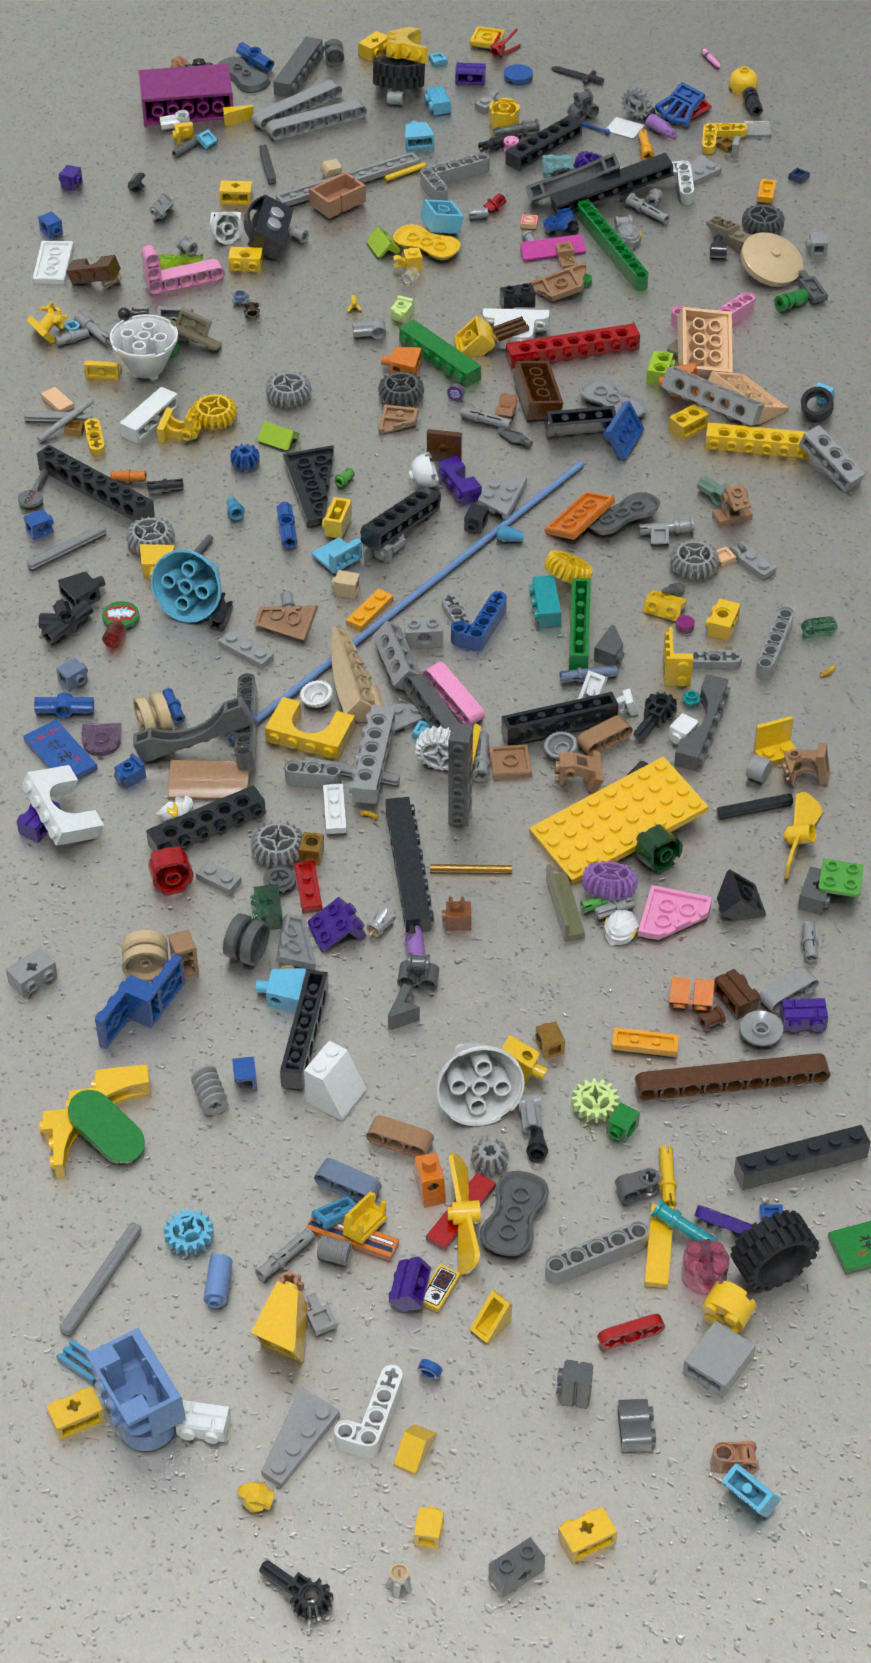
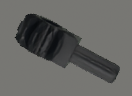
M657 691L656 694H650L649 698H646L644 719L633 733L637 740L644 739L653 726L660 728L663 722L665 723L667 719L672 720L673 716L676 715L677 701L673 698L672 694L667 695L666 692L659 693Z
M269 1560L261 1564L260 1574L284 1590L285 1600L294 1608L293 1612L296 1617L301 1615L303 1622L311 1618L314 1624L318 1616L325 1620L326 1612H331V1602L334 1600L328 1583L322 1585L320 1578L312 1582L310 1577L307 1578L300 1572L293 1578ZM309 1598L317 1599L315 1602L312 1603L307 1602Z

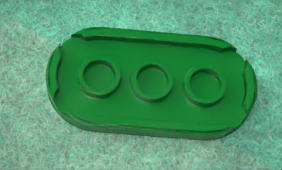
M83 1090L72 1097L68 1106L69 1122L107 1160L116 1164H129L139 1158L145 1145L144 1135L141 1129L109 1098L96 1090Z

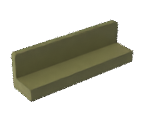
M548 864L546 866V882L564 942L585 939V931L567 873H553L551 864Z

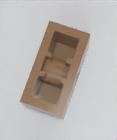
M189 929L168 935L171 958L174 954L182 957L184 979L199 975L197 950Z

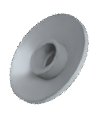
M762 1010L752 1011L742 1018L740 1032L743 1038L753 1045L769 1046L778 1042L782 1037L783 1024L773 1013Z

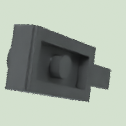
M800 270L798 283L802 289L807 290L811 302L819 303L828 300L827 292L816 277H810L805 270Z

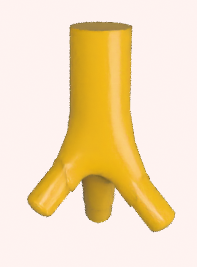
M351 295V303L346 312L349 313L353 308L362 311L357 303V296Z

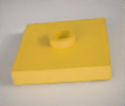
M477 26L470 39V46L491 49L490 46L499 32L502 34L498 42H502L505 30Z

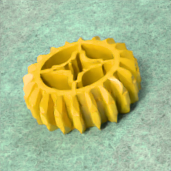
M223 394L202 395V398H197V401L193 402V406H191L193 413H196V418L201 424V429L205 428V431H220L222 428L226 429L227 426L231 427L238 415L236 403H234L233 399H229V396H223Z
M561 550L550 551L544 561L545 570L549 574L572 584V578L591 579L593 575V568L588 562Z

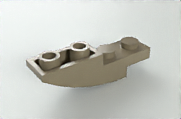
M714 216L706 221L707 227L715 236L720 234L723 237V242L738 252H741L744 242L751 236L741 231L739 224L726 220L721 216Z

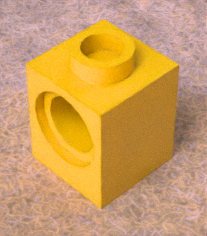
M432 1506L426 1508L419 1507L414 1531V1546L439 1550L444 1524L443 1510Z

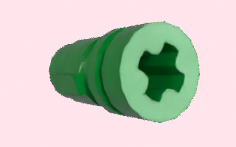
M803 288L778 295L774 298L775 308L782 312L791 309L792 306L804 304V302L808 301L809 294Z

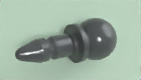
M677 582L664 587L661 592L680 597L684 594L685 587L682 583Z

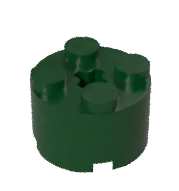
M657 824L646 832L639 833L636 838L635 853L637 858L657 873H663L675 865L673 862L675 858H680L682 854V842L661 824Z

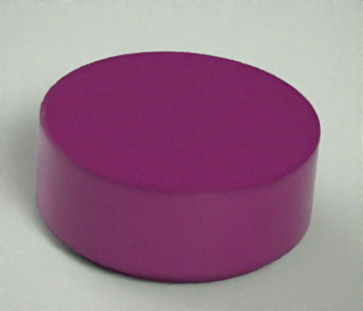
M683 615L677 618L676 629L678 631L689 633L694 630L695 620L692 617Z

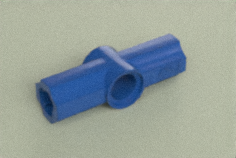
M241 42L236 48V53L249 60L250 66H259L267 72L272 70L274 61L263 55L259 47H250Z
M281 502L276 507L281 543L286 549H292L297 545L292 504Z
M66 692L58 694L57 697H35L34 710L35 713H55L61 718H68L72 713H94V697H73Z

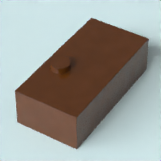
M516 361L513 379L526 419L545 420L547 411L562 410L563 400L549 361Z

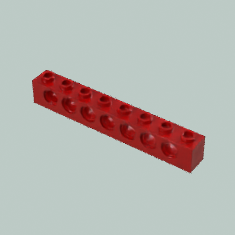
M635 323L510 342L506 343V359L510 368L513 369L515 368L516 361H549L551 363L639 349L640 333Z

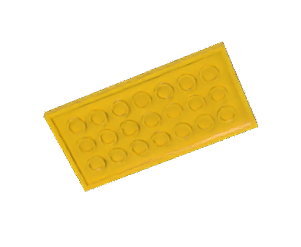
M663 756L529 827V832L561 872L567 873L568 880L574 885L582 880L585 867H588V864H594V862H601L602 860L605 862H616L635 852L636 838L639 833L646 832L657 824H661L672 832L709 812V807Z

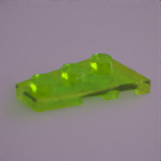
M158 254L160 264L167 263V266H176V263H182L183 266L203 260V254L189 256V254H177L175 256L174 254Z

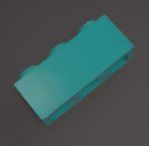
M553 575L532 577V584L529 585V595H533L531 597V606L535 608L533 610L534 621H538L539 628L561 626L562 612L555 578Z

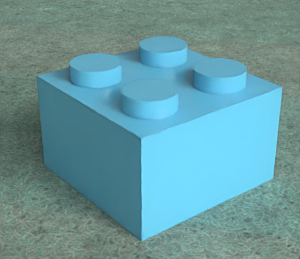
M424 200L420 218L430 232L434 234L460 233L464 215L453 201Z

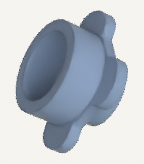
M244 290L235 291L232 303L238 305L248 303L247 298H249V294Z

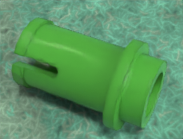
M347 467L341 474H337L334 480L335 484L338 487H345L347 482L355 476L354 470Z
M601 897L580 901L584 914L595 910L596 907L608 904L607 899L602 900Z

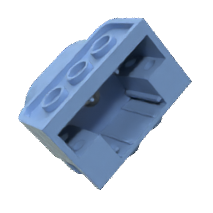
M139 1327L86 1353V1357L93 1367L94 1378L97 1381L95 1385L101 1395L99 1396L100 1403L104 1410L107 1409L110 1420L123 1441L131 1448L140 1451L155 1450L167 1444L176 1432L175 1426L186 1420L182 1397Z

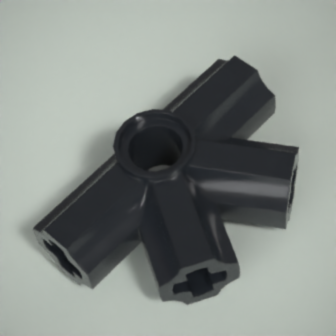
M60 599L53 605L55 613H40L38 626L39 629H45L42 631V636L47 643L52 645L63 635L75 633L78 629L77 625L93 613V608L87 601L83 600L71 609L68 601Z

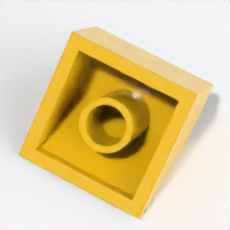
M478 315L454 335L456 349L468 357L484 356L495 346L491 325Z

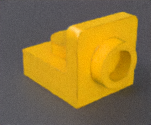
M192 122L174 124L172 136L173 140H176L177 145H181L180 140L194 138Z

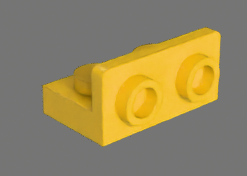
M652 590L646 595L643 612L676 622L677 618L680 617L681 610L686 607L688 599Z

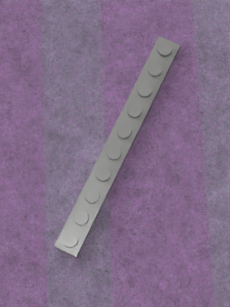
M410 152L348 173L355 177V180L357 179L364 183L420 164V159L414 152ZM331 178L277 194L276 200L289 207L297 203H303L310 200V188Z

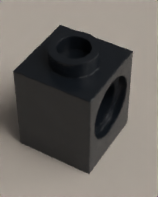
M471 503L464 516V530L481 534L488 522V507Z

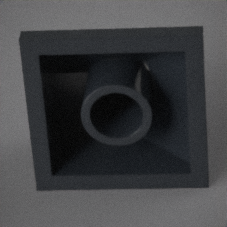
M729 869L726 872L717 896L720 913L734 921L766 916L756 884Z

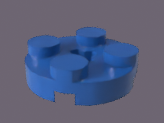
M565 208L557 211V215L554 217L552 215L548 216L543 221L547 233L557 229L560 231L566 229L568 223L575 219L572 210Z

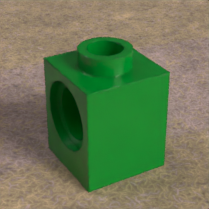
M620 1103L607 1120L606 1134L615 1140L626 1143L639 1126L640 1112Z

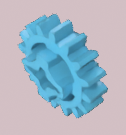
M190 1208L189 1212L185 1213L181 1209L180 1215L173 1213V1220H166L167 1226L164 1227L165 1243H168L170 1250L175 1248L176 1254L184 1251L185 1256H188L189 1252L193 1251L197 1255L198 1249L205 1251V1244L211 1245V1237H214L213 1222L209 1221L208 1214L202 1216V1210L199 1209L196 1213H193V1208Z

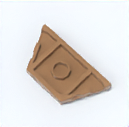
M586 262L576 264L528 283H532L535 292L552 302L583 291L587 269Z

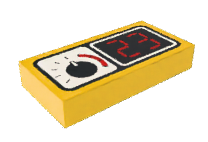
M440 1264L428 1282L423 1307L439 1313L459 1281L460 1273Z

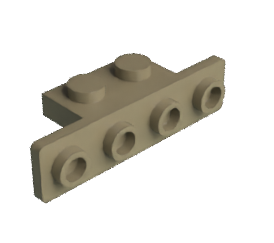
M184 308L180 309L176 321L161 316L170 320L174 327L176 326L179 336H185L194 343L203 344L209 350H218L222 345L221 342L208 337L212 324L211 320Z

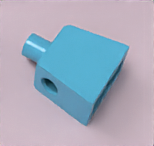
M412 121L410 124L405 125L406 151L434 148V133L426 122L418 123V121Z
M273 969L269 981L257 979L256 992L266 993L267 1005L295 1013L306 969Z

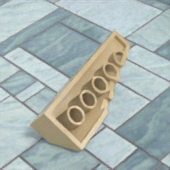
M334 626L332 628L331 654L338 700L341 703L343 713L355 715V721L358 723L365 722L366 714L371 711L372 705L384 706L378 687L370 682L371 674L362 667L365 663L356 654L358 650L349 633Z

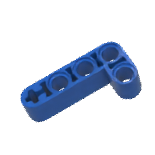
M502 591L493 592L472 624L463 621L453 622L451 624V643L472 651L482 650L506 613V594Z

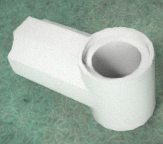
M186 110L177 111L175 115L160 117L162 131L174 129V124L190 122L189 112Z

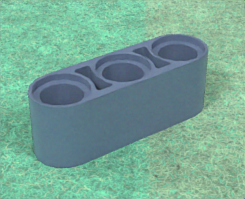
M326 1158L314 1175V1180L318 1185L343 1197L348 1196L356 1203L363 1199L370 1191L377 1196L382 1188L381 1183L376 1178L331 1158Z

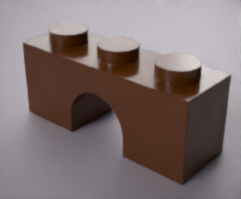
M109 255L101 256L96 263L91 265L87 258L72 260L66 272L73 285L114 280L121 267L116 256Z

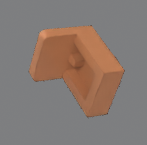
M502 393L495 414L504 418L512 417L516 413L517 396Z

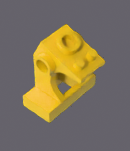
M166 408L157 427L158 443L165 444L167 438L183 441L197 439L201 430V424L196 418V413H193L192 409L189 408L184 421H180L174 418L172 408Z

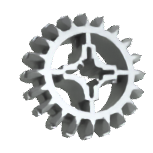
M281 371V374L275 373V376H270V379L267 380L265 387L267 398L271 404H275L276 407L281 406L282 408L302 406V403H307V400L310 399L312 392L311 383L306 375L296 373L295 371L285 373Z
M148 516V518L144 519L141 517L140 521L135 520V523H131L130 527L127 528V544L129 549L133 553H137L138 556L141 555L140 544L174 545L175 532L172 524H169L168 520L164 521L163 518L157 519L156 516L154 518Z
M683 540V543L679 542L677 546H673L670 553V567H672V571L676 572L677 576L682 575L683 579L689 578L690 581L691 579L698 581L699 578L705 580L706 577H711L719 565V555L716 548L712 547L711 544H706V541Z
M271 820L269 825L264 823L263 828L258 827L257 831L253 832L250 841L251 853L256 861H259L261 865L266 864L268 868L271 866H292L293 862H298L300 859L299 848L303 834L300 828H296L295 824L290 825L288 821L281 823L280 820L278 823H273Z

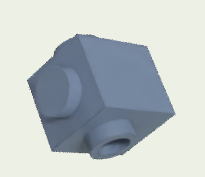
M76 658L56 668L58 682L69 692L88 681L86 665L80 663Z

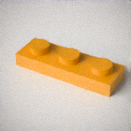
M378 588L346 619V625L362 632L393 601V595Z
M614 1027L612 1050L677 1057L679 1035Z

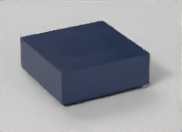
M798 167L788 174L789 180L802 184L810 177L809 172Z

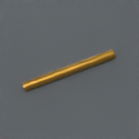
M430 864V872L512 873V865Z

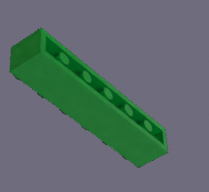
M413 320L399 328V341L407 347L421 348V357L467 388L481 380V365L417 321Z
M572 578L569 670H575L578 667L582 669L588 668L591 579Z

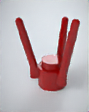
M517 28L503 42H498L502 34L501 32L498 33L493 44L490 46L493 56L502 58L505 54L521 47L518 44L505 51L506 42L518 31Z

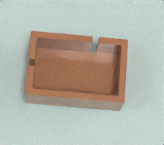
M344 172L310 188V205L330 219L340 214V212H345L366 202V185L357 179L355 180V177L348 172Z

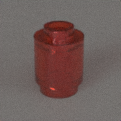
M113 621L108 625L102 637V641L107 647L117 648L120 645L126 632L124 624L119 621Z

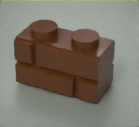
M732 969L714 979V992L737 1019L743 1018L752 1011H757L760 995L756 989H752L748 985V981L743 974L740 975L736 969Z

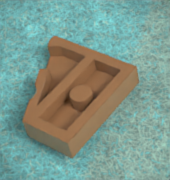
M384 404L378 429L379 434L415 426L418 408Z

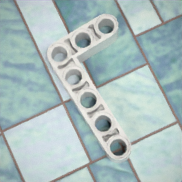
M688 161L672 162L674 176L647 185L678 183L681 203L690 205L694 202L691 165Z

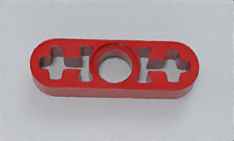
M651 1314L606 1328L599 1332L597 1339L602 1349L609 1350L655 1336L665 1329V1324L660 1314Z

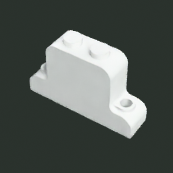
M483 308V320L489 323L492 328L515 318L523 317L526 325H529V331L502 341H498L493 334L495 348L506 349V343L535 339L536 332L547 331L550 327V310Z

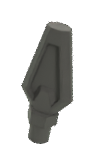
M503 427L497 430V433L511 443H519L527 447H532L533 441L529 440L521 432Z

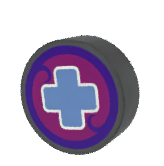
M454 383L448 388L447 395L452 401H460L465 395V390L460 384Z

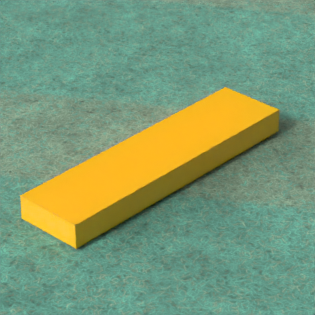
M652 1204L651 1214L656 1208L657 1204ZM651 1216L644 1286L668 1289L673 1229L668 1228L667 1224L657 1217L653 1218Z

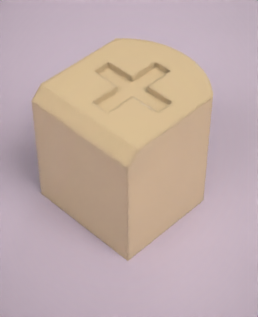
M337 159L323 161L321 172L328 179L342 174V166Z

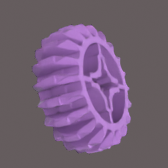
M602 860L601 862L588 864V867H585L582 875V886L585 891H588V894L594 895V897H601L602 900L615 899L618 901L635 894L638 879L636 871L632 870L630 866Z

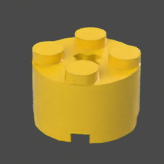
M499 98L497 102L493 100L490 103L489 124L492 130L497 127L519 124L520 105L519 103L516 104L514 99Z
M716 1281L702 1303L701 1309L705 1314L703 1319L709 1325L717 1321L720 1324L729 1326L733 1332L738 1334L743 1331L757 1308V1304L753 1298L750 1301L745 1297L747 1292L736 1284L728 1281H723L722 1284H719V1281Z

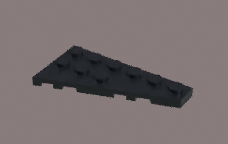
M334 445L283 454V460L307 526L322 524L326 516Z

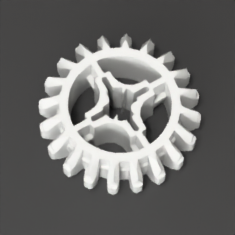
M432 726L431 729L426 728L417 738L415 753L418 755L417 758L422 760V764L428 765V768L433 767L435 770L439 769L442 772L444 770L448 771V740L451 732L449 727L447 729H444L442 726L439 728Z

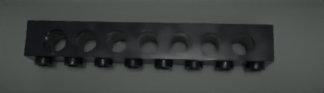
M47 445L37 453L40 471L43 469L47 470L48 475L108 508L134 522L135 520L140 521L141 517L144 519L148 518V516L150 518L155 517L153 500L51 445Z

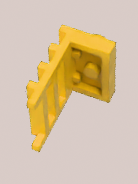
M668 627V632H665L663 649L664 686H691L693 654L674 653L672 627Z

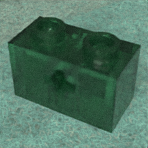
M278 884L253 887L254 895L250 896L251 908H256V911H252L253 921L259 919L268 922L270 930L281 929L283 918Z

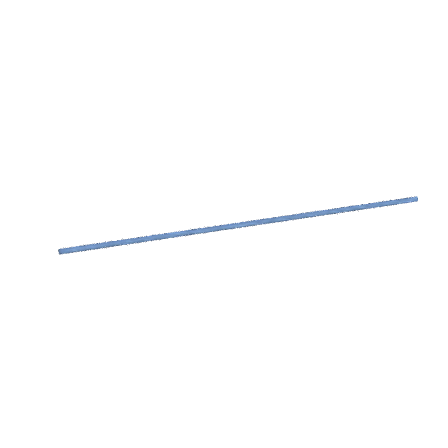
M581 460L511 514L508 520L502 521L499 525L509 526L584 467V462ZM499 525L352 640L354 645L357 646L386 621L393 618L497 535ZM332 656L257 714V724L275 711L282 697L290 699L302 690L306 684L312 682L331 667ZM235 733L228 737V741L231 744L235 743Z

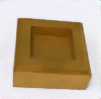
M726 136L717 142L716 147L728 153L732 151L734 139Z
M72 419L65 426V435L82 436L85 421Z

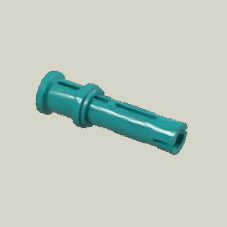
M661 1199L652 1212L651 1217H657L667 1224L668 1228H676L711 1252L718 1239L682 1217L681 1211H675Z

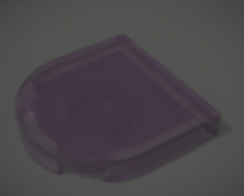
M121 723L82 724V745L84 750L94 756H106L114 753L121 745Z

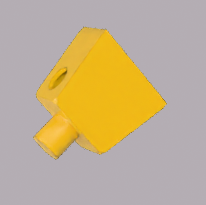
M140 544L143 577L151 581L155 564L165 554L174 551L175 545Z
M509 1035L502 1050L508 1052L517 1060L524 1075V1083H528L531 1075L543 1080L548 1068L537 1063L540 1055L539 1051Z

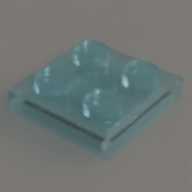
M549 154L542 157L543 178H551L553 171H557L558 168L560 170L563 167L565 169L570 168V170L574 169L573 155Z

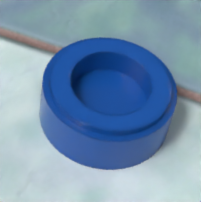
M422 1359L417 1368L420 1374L432 1380L439 1379L443 1371L441 1366L428 1359Z

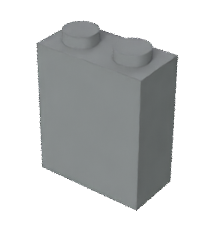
M714 1321L685 1359L683 1374L721 1398H724L754 1358L756 1345L747 1337H742L733 1332L729 1326Z

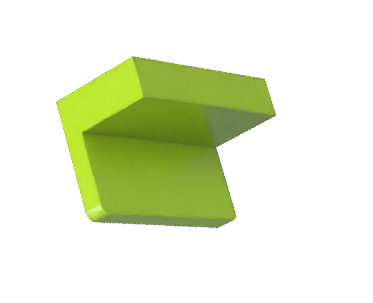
M378 226L366 240L380 259L388 249L396 255L401 250L390 234Z
M263 421L257 440L288 451L292 439L298 440L300 433Z

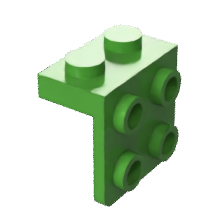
M823 858L818 890L826 893L859 897L864 865Z

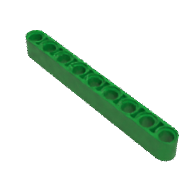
M588 200L580 201L578 203V220L632 287L638 291L646 290L648 288L649 276L646 268L596 207Z

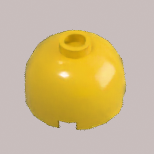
M743 66L732 72L728 88L729 90L731 88L734 94L742 95V92L748 87H754L757 91L758 77L755 71Z

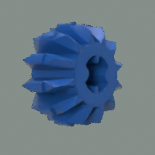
M241 444L231 450L230 461L235 470L249 471L259 465L260 455L255 445Z

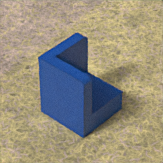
M254 1056L232 1059L234 1081H252L253 1090H257Z

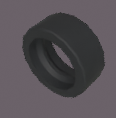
M818 386L804 392L801 398V410L807 419L815 422L823 421L832 414L834 403L833 396L829 390ZM820 396L827 400L828 405L822 411H811L807 407V402L813 397Z

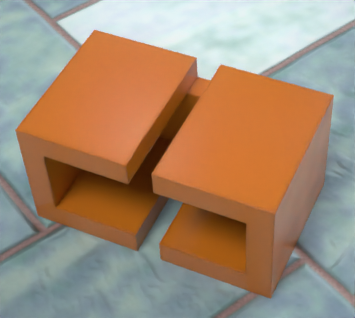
M671 977L669 1004H673V1008L686 1009L688 1005L695 1006L694 1010L707 1011V1008H712L714 980L695 979L693 1000H689L691 978Z

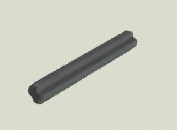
M266 144L260 145L259 151L267 180L270 184L272 182L275 183L276 175Z

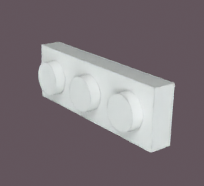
M343 784L323 785L326 834L347 833Z

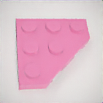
M651 885L638 936L660 940L708 918L712 897Z

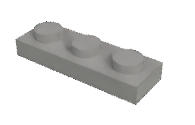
M231 630L218 640L219 647L260 669H263L274 660L272 652Z

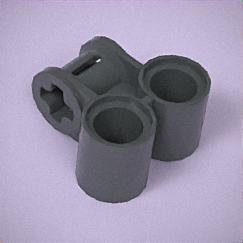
M587 88L583 92L574 93V103L568 107V115L580 121H584L586 115L590 118L596 117L599 113V107L593 102L592 91Z
M409 952L408 960L400 963L397 984L400 987L403 984L410 985L412 988L418 985L422 990L433 991L437 988L440 969L436 964L430 963L429 954L419 956Z

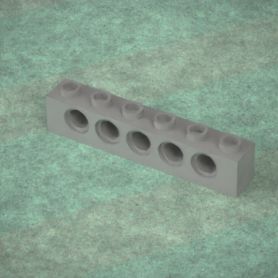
M676 366L667 368L661 386L666 389L667 393L681 395L682 399L695 401L696 405L700 407H709L714 413H723L730 420L737 419L744 426L758 424L765 405ZM680 381H683L684 388L680 386ZM695 387L699 389L698 395L695 393ZM711 393L714 395V401L710 399ZM725 400H728L729 408L726 407ZM741 406L745 410L744 414H742L740 411Z
M372 705L371 711L366 714L367 726L363 727L362 733L364 740H360L359 751L361 752L356 755L357 767L353 768L352 779L354 781H350L349 793H352V802L376 804L395 724V707Z

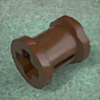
M716 1006L710 1012L705 1014L699 1013L698 1022L704 1031H709L712 1026L725 1024L726 1017L723 1010Z

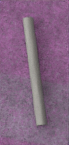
M87 399L40 434L37 440L40 443L46 440L94 404L93 399Z

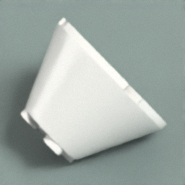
M149 314L132 316V319L126 322L122 320L113 327L110 333V343L113 349L132 372V376L135 378H149L151 380L157 379L158 375L163 372L178 340L177 328L171 324L170 320Z
M478 1042L458 1044L439 1073L436 1083L437 1099L440 1107L454 1121L468 1126L489 1125L501 1120L503 1115L510 1110L513 1111L518 1105L524 1091V1075L517 1060L502 1049Z

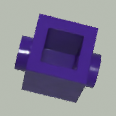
M65 166L58 176L61 188L75 191L83 181L81 167Z

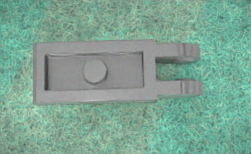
M740 541L737 543L738 548L735 546L729 548L736 556L737 562L761 580L776 572L777 567L750 549L747 543Z

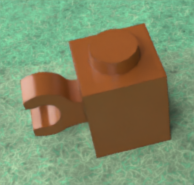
M463 896L460 898V901H453V898L449 897V901L446 902V910H442V922H446V931L471 930V901H464Z

